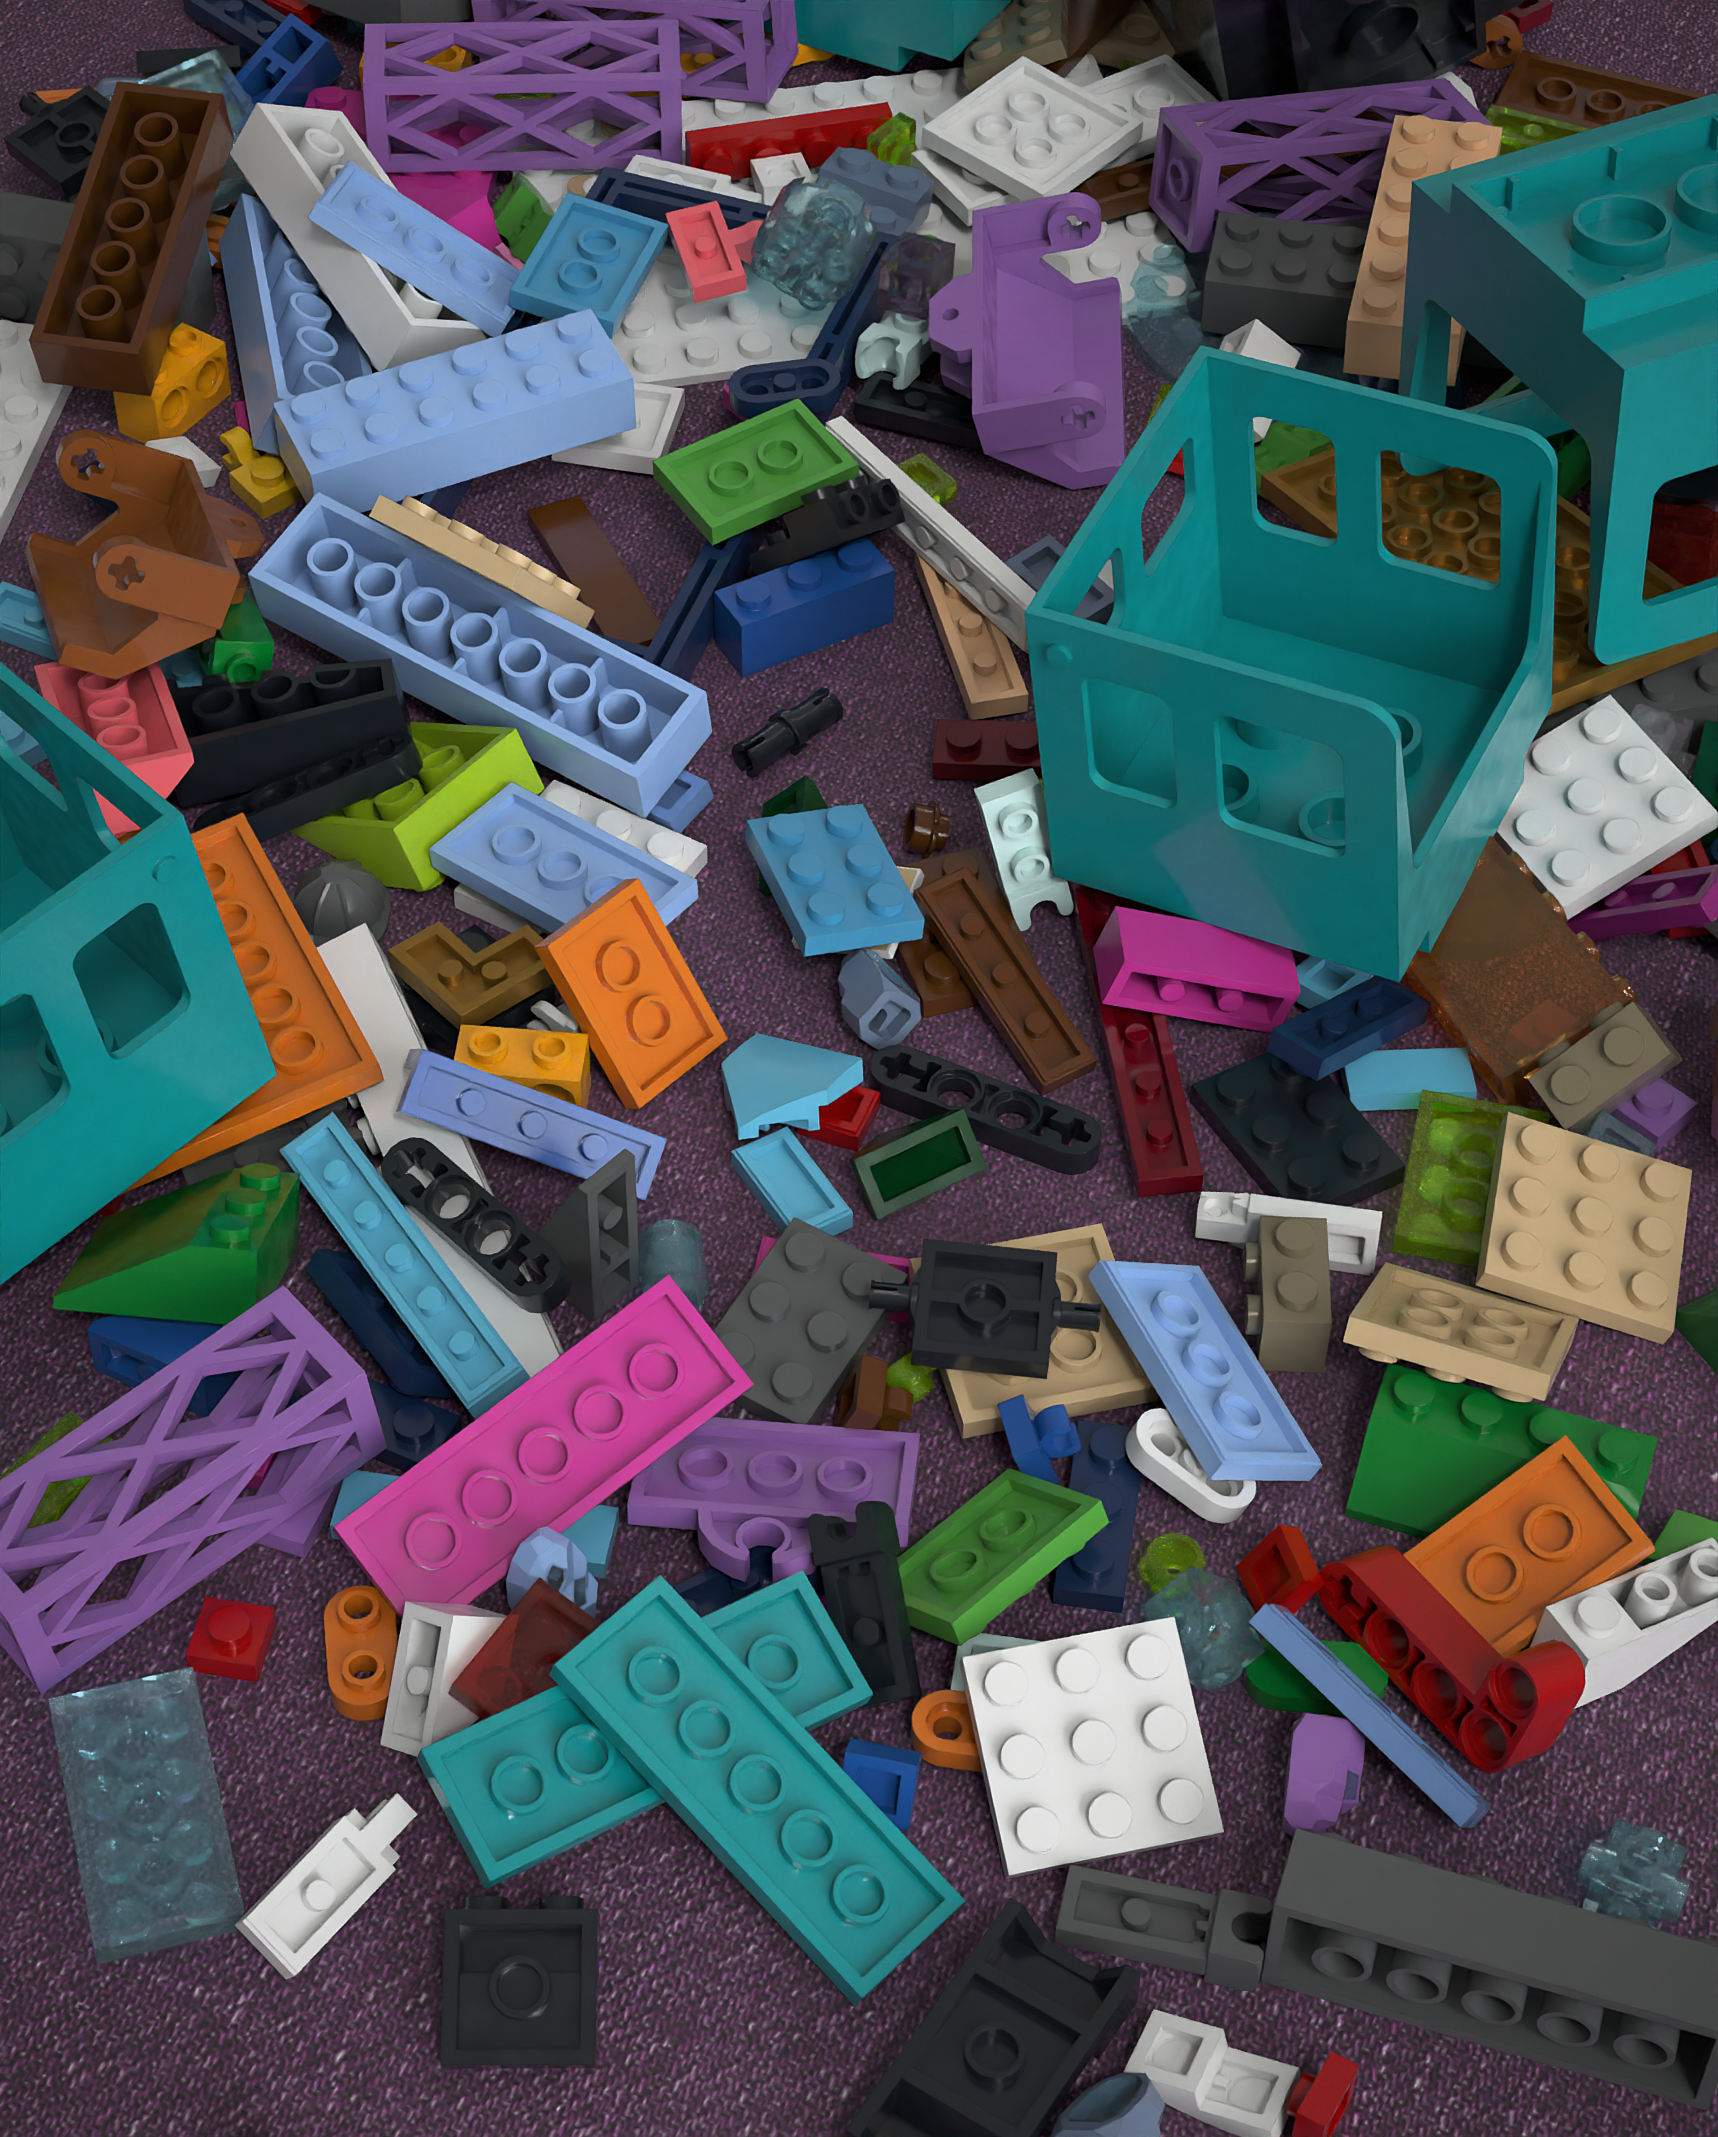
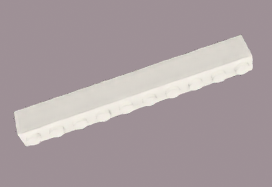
M366 923L317 947L320 956L374 1053L383 1074L384 1081L347 1096L353 1109L362 1106L366 1116L356 1122L372 1154L375 1156L382 1152L384 1157L389 1149L401 1140L411 1137L424 1138L435 1145L495 1197L468 1137L396 1111L411 1071L404 1068L410 1049L428 1050L396 976L390 968V963ZM379 1166L376 1169L380 1176L383 1178L381 1166ZM413 1166L407 1171V1173L414 1175L425 1188L433 1181L425 1169L421 1170ZM459 1194L448 1199L441 1208L440 1217L450 1219L463 1213L469 1205L470 1196ZM405 1206L406 1211L524 1367L530 1378L565 1353L547 1312L529 1313L520 1308ZM498 1230L491 1233L482 1242L480 1252L490 1255L498 1253L509 1243L511 1232L509 1230ZM523 1262L519 1269L528 1282L532 1281Z

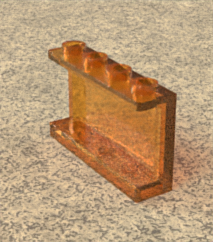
M1490 836L1460 899L1430 953L1417 950L1402 979L1411 991L1431 1002L1428 1012L1457 1048H1465L1468 1051L1472 1067L1509 1112H1513L1531 1101L1526 1080L1540 1070L1536 1062L1544 1053L1566 1040L1573 1046L1593 1031L1588 1025L1589 1022L1610 1005L1621 1002L1626 1007L1631 1002L1638 1004V1000L1631 986L1621 974L1616 973L1610 976L1602 967V957L1590 937L1583 931L1575 935L1566 924L1568 922L1567 916L1556 897L1550 891L1540 894L1532 884V874L1521 856L1516 851L1506 854L1495 839Z

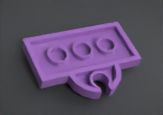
M712 1417L633 1478L627 1503L628 1525L697 1530L699 1549L711 1566L734 1579L744 1582L750 1573V1551L748 1549L759 1545L772 1546L777 1549L772 1553L773 1584L802 1570L805 1575L812 1574L820 1566L814 1565L808 1531L809 1517L814 1513L823 1514L824 1516L842 1517L846 1521L851 1538L856 1531L855 1509L858 1503L863 1501H882L893 1509L900 1547H907L920 1455V1433Z

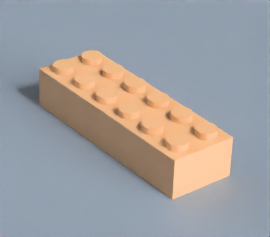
M1395 115L1347 319L1343 373L1399 380L1412 181L1500 156L1503 127L1488 126L1479 122L1462 123L1436 120L1421 115ZM1453 317L1451 319L1447 386L1455 387L1466 329Z

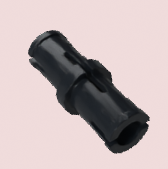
M820 688L790 710L780 709L771 715L768 719L770 723L733 746L732 756L738 768L744 771L753 764L752 767L746 770V775L754 778L790 753L795 756L806 749L808 744L805 742L843 718V708L837 696L833 693L829 698L822 701V699L829 695L830 690Z

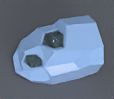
M548 1526L538 1528L519 1545L511 1560L506 1579L508 1605L519 1626L544 1646L572 1647L595 1627L598 1582L588 1570L586 1556L570 1539Z

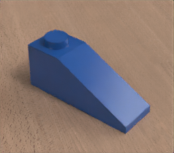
M291 13L221 91L234 136L232 148L257 103L305 107L309 92L316 88L329 86L344 69L328 40Z

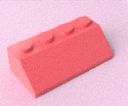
M58 661L34 666L39 695L166 800L194 764V758L159 661L117 680L58 664ZM93 788L105 822L116 839L126 834V832L141 829Z

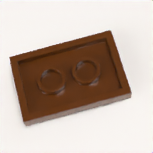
M979 847L896 865L898 867L921 869L924 874L921 886L967 865L1041 975ZM924 922L922 939L898 943L894 957L905 981L920 998V1009L923 1019L980 1005L926 922Z

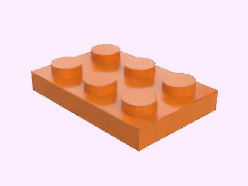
M639 878L623 880L534 947L582 1033L589 1034V1045L626 1109H640L728 1040Z
M1565 1435L1403 1556L1503 1658L1518 1653L1533 1641L1547 1606L1625 1574L1652 1554L1655 1548L1651 1540Z

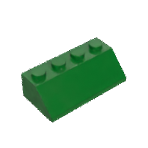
M1388 1363L1371 1413L1345 1517L1425 1539L1566 1435L1636 1522L1658 1438L1532 1402L1511 1401L1489 1390L1460 1382L1440 1380L1428 1373Z

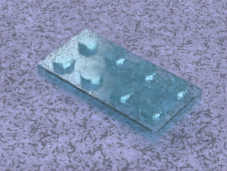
M193 1667L48 1699L97 1964L239 1931L235 1924L245 1913Z

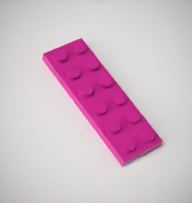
M667 1275L336 1524L332 1531L401 1621L405 1601L469 1605L508 1575L511 1560L519 1545L538 1528L548 1526L561 1534L749 1390L754 1384L672 1277Z

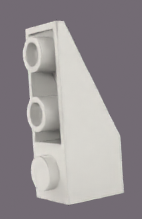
M1713 1537L1545 1608L1530 1648L1546 1641L1558 1640L1574 1649L1583 1664L1586 1680L1583 1694L1575 1708L1624 1688L1718 1620V1543Z

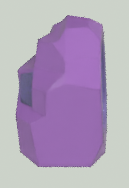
M1306 1713L1293 1722L1281 1830L1294 1837L1296 1828L1313 1833L1326 1832L1327 1828L1337 1826L1339 1815L1358 1805L1366 1735L1349 1719Z

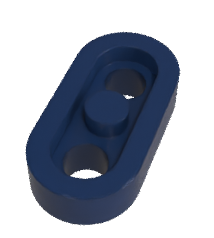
M819 358L749 365L734 372L729 380L730 406L735 413L748 419L797 398L813 414L820 413L836 405L841 395V379L838 368L831 362Z

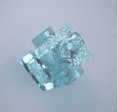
M1191 1566L1141 1606L1147 1622L1169 1617L1175 1618L1189 1682L1198 1687L1214 1692L1218 1688L1231 1684L1239 1678L1242 1669L1265 1652L1255 1628L1249 1623L1255 1612L1247 1599L1239 1592L1236 1583Z
M1616 1818L1606 1844L1603 1845L1592 1840L1582 1861L1576 1879L1577 1883L1588 1887L1582 1908L1615 1918L1623 1916L1637 1918L1657 1930L1662 1919L1676 1924L1692 1881L1679 1876L1687 1847L1670 1841L1664 1834L1655 1829L1644 1826L1636 1827Z

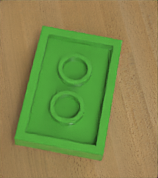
M799 398L653 460V478L712 545L803 506L800 497L809 492L832 484L835 486L859 477L858 462Z
M1008 1468L897 1558L909 1625L959 1646L979 1635L990 1621L1018 1598L1030 1593L1037 1585V1582L1067 1557L1078 1553L1090 1538L1109 1523L1102 1501Z

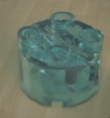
M805 177L793 179L781 189L759 228L753 243L755 255L751 260V268L759 278L770 281L781 292L797 299L804 308L811 311H820L829 302L838 301L851 291L874 247L878 231L877 225L873 230L869 221L873 213L867 202L850 187L825 177H818L815 183H802Z

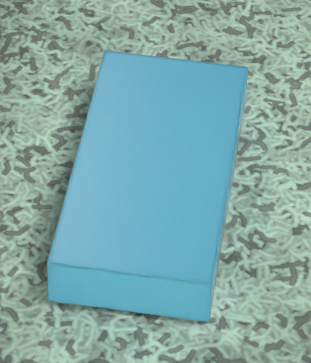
M1467 1047L1375 1050L1340 1068L1344 1093L1359 1111L1475 1107L1477 1088Z
M788 1127L731 1151V1166L781 1233L784 1232L794 1217L832 1236L853 1227L852 1210Z

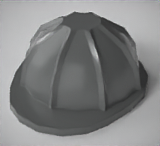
M327 857L326 861L305 870L298 877L297 886L293 889L289 898L309 935L314 936L316 948L363 923H366L378 944L383 940L388 930L391 915L390 894L382 882L374 877L371 872L363 868L360 862L355 859L331 860Z

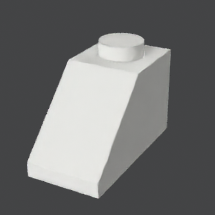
M405 1601L380 1745L417 1757L420 1749L472 1726L505 1690L517 1619L472 1605Z

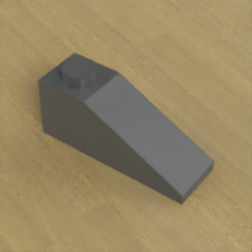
M625 1148L579 1185L537 1234L556 1251L571 1273L572 1285L565 1301L593 1322L640 1283L635 1155ZM536 1272V1279L540 1283L544 1282L548 1277L547 1275H539Z

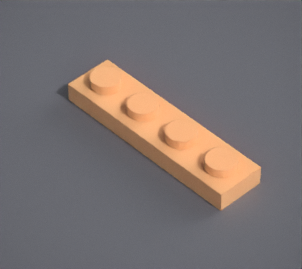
M915 551V569L970 720L1027 712L1029 694L1006 634Z

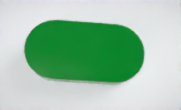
M1267 1639L1259 1641L1249 1650L1245 1660L1243 1683L1248 1695L1256 1703L1265 1708L1278 1711L1345 1716ZM1320 1640L1382 1700L1384 1699L1388 1674L1358 1643Z

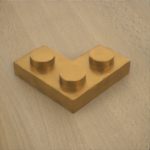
M438 921L388 949L390 968L459 1031L461 1024L479 1026L554 983L534 948L544 939L528 925L521 927L475 953Z

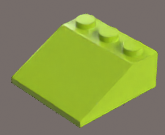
M411 722L413 740L423 760V768L417 775L400 785L294 828L290 832L337 859L357 860L363 868L371 872L386 887L414 889L417 892L435 888L446 879L447 875L432 867L429 849L511 782L536 795L545 789L516 728Z

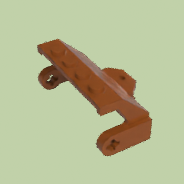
M77 430L65 436L56 451V463L63 481L77 491L117 503L118 509L76 543L38 532H32L28 538L24 552L58 664L117 680L214 637L217 629L221 630L230 604L241 603L247 589L241 571L233 558L259 556L265 541L256 519L223 499L207 495L191 459L94 430ZM87 449H94V454L100 465H89L85 473L78 472L76 461L72 457L74 455L84 456Z

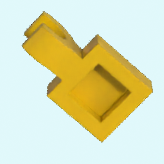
M240 426L220 435V441L230 450V453L222 456V462L231 471L229 472L230 488L261 519H265L304 499L282 457L272 456L268 453L261 456L257 449H254L253 441L249 434Z

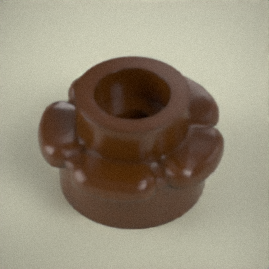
M929 801L927 805L912 803L904 824L903 848L905 851L921 853V859L929 858L934 849L942 851L949 834V816L941 814L940 806L935 801Z

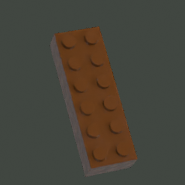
M117 81L29 338L44 383L151 396L234 139L222 93Z

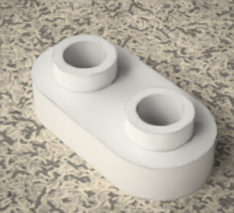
M1157 1408L1146 1411L1139 1417L1127 1435L1125 1443L1126 1452L1132 1464L1142 1474L1208 1521L1215 1523L1235 1521L1241 1516L1255 1496V1480H1209L1167 1409Z

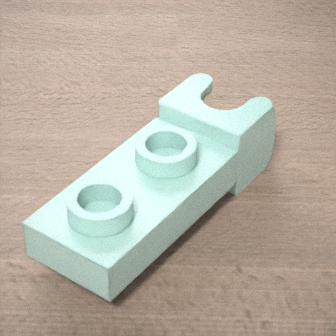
M922 284L881 324L873 322L859 336L855 354V371L859 378H868L878 371L892 372L897 376L893 379V388L903 390L920 375V365L935 352L929 339V299L940 291L943 286Z
M1033 768L974 789L997 871L996 876L1000 891L1020 931L1029 929L1031 926L1030 911L1041 901H1053L1056 903L1060 914L1069 915L1073 911L1074 905L1067 880L1053 876L1046 805L1040 782Z

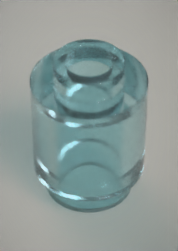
M677 1219L660 1220L646 1228L638 1237L642 1294L667 1275H670L696 1310L700 1312L704 1306V1299L709 1292L701 1232L692 1224Z

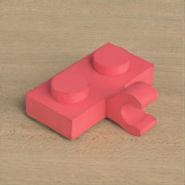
M718 201L665 213L666 224H669L668 233L695 303L746 291V274L740 260L753 266L764 265L773 260V255L767 242L771 240V234L765 220H754L741 227L728 230Z

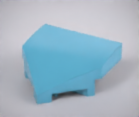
M759 1033L740 1045L721 1064L725 1107L727 1111L730 1110L735 1119V1132L739 1140L759 1137V1130L767 1131L770 1129L769 1124L782 1123L808 1131L820 1130L819 1106L830 1104L863 1082V1061L861 1057Z

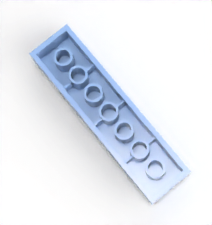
M320 492L316 493L248 573L259 611L263 617L348 662L392 659L401 690L467 725L516 728L531 759L644 819L712 733L706 691Z

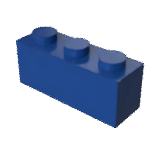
M866 536L714 591L715 644L743 678L891 623L894 616L895 570Z

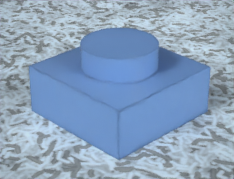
M683 770L645 819L680 834L714 798L709 782Z

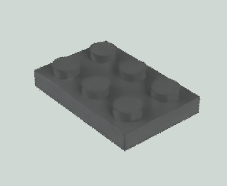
M794 1217L713 1331L754 1384L749 1390L734 1400L733 1403L770 1422L816 1425L862 1354L868 1349L893 1312V1310L868 1309L871 1280L909 1285V1274Z

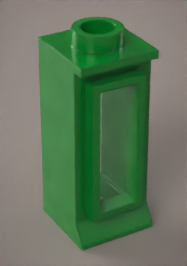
M247 586L242 602L230 604L221 630L217 629L214 637L192 647L205 676L227 674L230 683L259 680L262 670H271L275 642Z

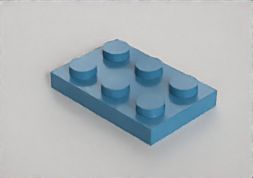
M567 192L510 288L508 306L549 320L591 308L609 339H612L667 242L669 224Z
M863 804L840 805L828 809L778 814L771 817L747 820L745 841L804 957L922 939L925 919Z

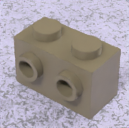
M1621 1002L1610 1005L1589 1022L1588 1025L1593 1030L1573 1046L1568 1040L1555 1045L1537 1060L1536 1063L1540 1070L1530 1076L1528 1080L1564 1130L1580 1135L1683 1061L1648 1011L1635 1002H1631L1626 1007Z
M1260 1216L1257 1241L1245 1242L1243 1281L1253 1282L1254 1294L1246 1295L1245 1335H1255L1256 1358L1264 1371L1324 1373L1332 1326L1327 1218Z

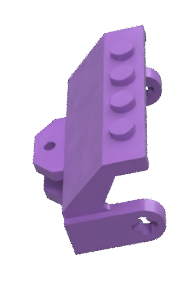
M1078 192L973 210L972 273L954 277L929 299V339L932 349L941 354V376L943 383L948 388L972 400V417L984 454L1071 490L1109 484L1126 459L1122 293L1119 281L1116 277L1075 284L1041 258L1046 254L1086 247L1099 237L1101 233V208L1094 198ZM1076 215L1082 224L1072 226L1066 217Z

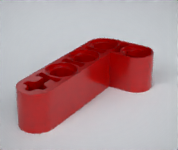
M1381 1544L1326 1564L1320 1571L1324 1585L1318 1590L1322 1606L1355 1643H1358L1399 1689L1467 1760L1480 1771L1487 1773L1502 1771L1546 1752L1555 1743L1581 1698L1586 1684L1585 1670L1581 1659L1569 1645L1562 1641L1550 1640L1503 1658L1436 1588L1392 1546Z

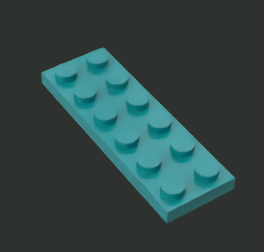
M803 1570L701 1618L807 1732L867 1704L873 1696V1692ZM559 1685L420 1749L417 1756V1761L485 1890L666 1802Z
M661 1575L554 1664L549 1674L553 1680L854 2006L858 2005L965 1902L961 1895Z

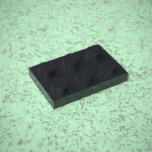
M1266 1052L1191 1085L1190 1103L1266 1196L1349 1207L1403 1183L1406 1167L1329 1075L1316 1081L1311 1077L1296 1073L1289 1067L1288 1063L1272 1053Z

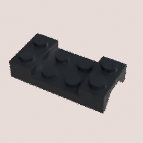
M1010 1898L847 2126L845 2137H1038L1092 2056L1099 2060L1136 2005L1141 1972L1130 1965L1104 1970L1094 1968L1047 1941L1025 1906Z

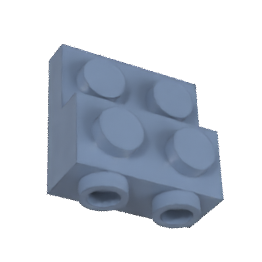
M839 146L820 167L816 188L797 208L796 212L904 237L905 246L929 215L936 180L925 177L924 173L916 167L894 166L877 160L875 155L868 150Z

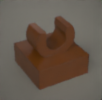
M862 1354L838 1390L834 1427L898 1432L900 1419L908 1421L911 1417L913 1394L903 1388L885 1387L888 1362Z

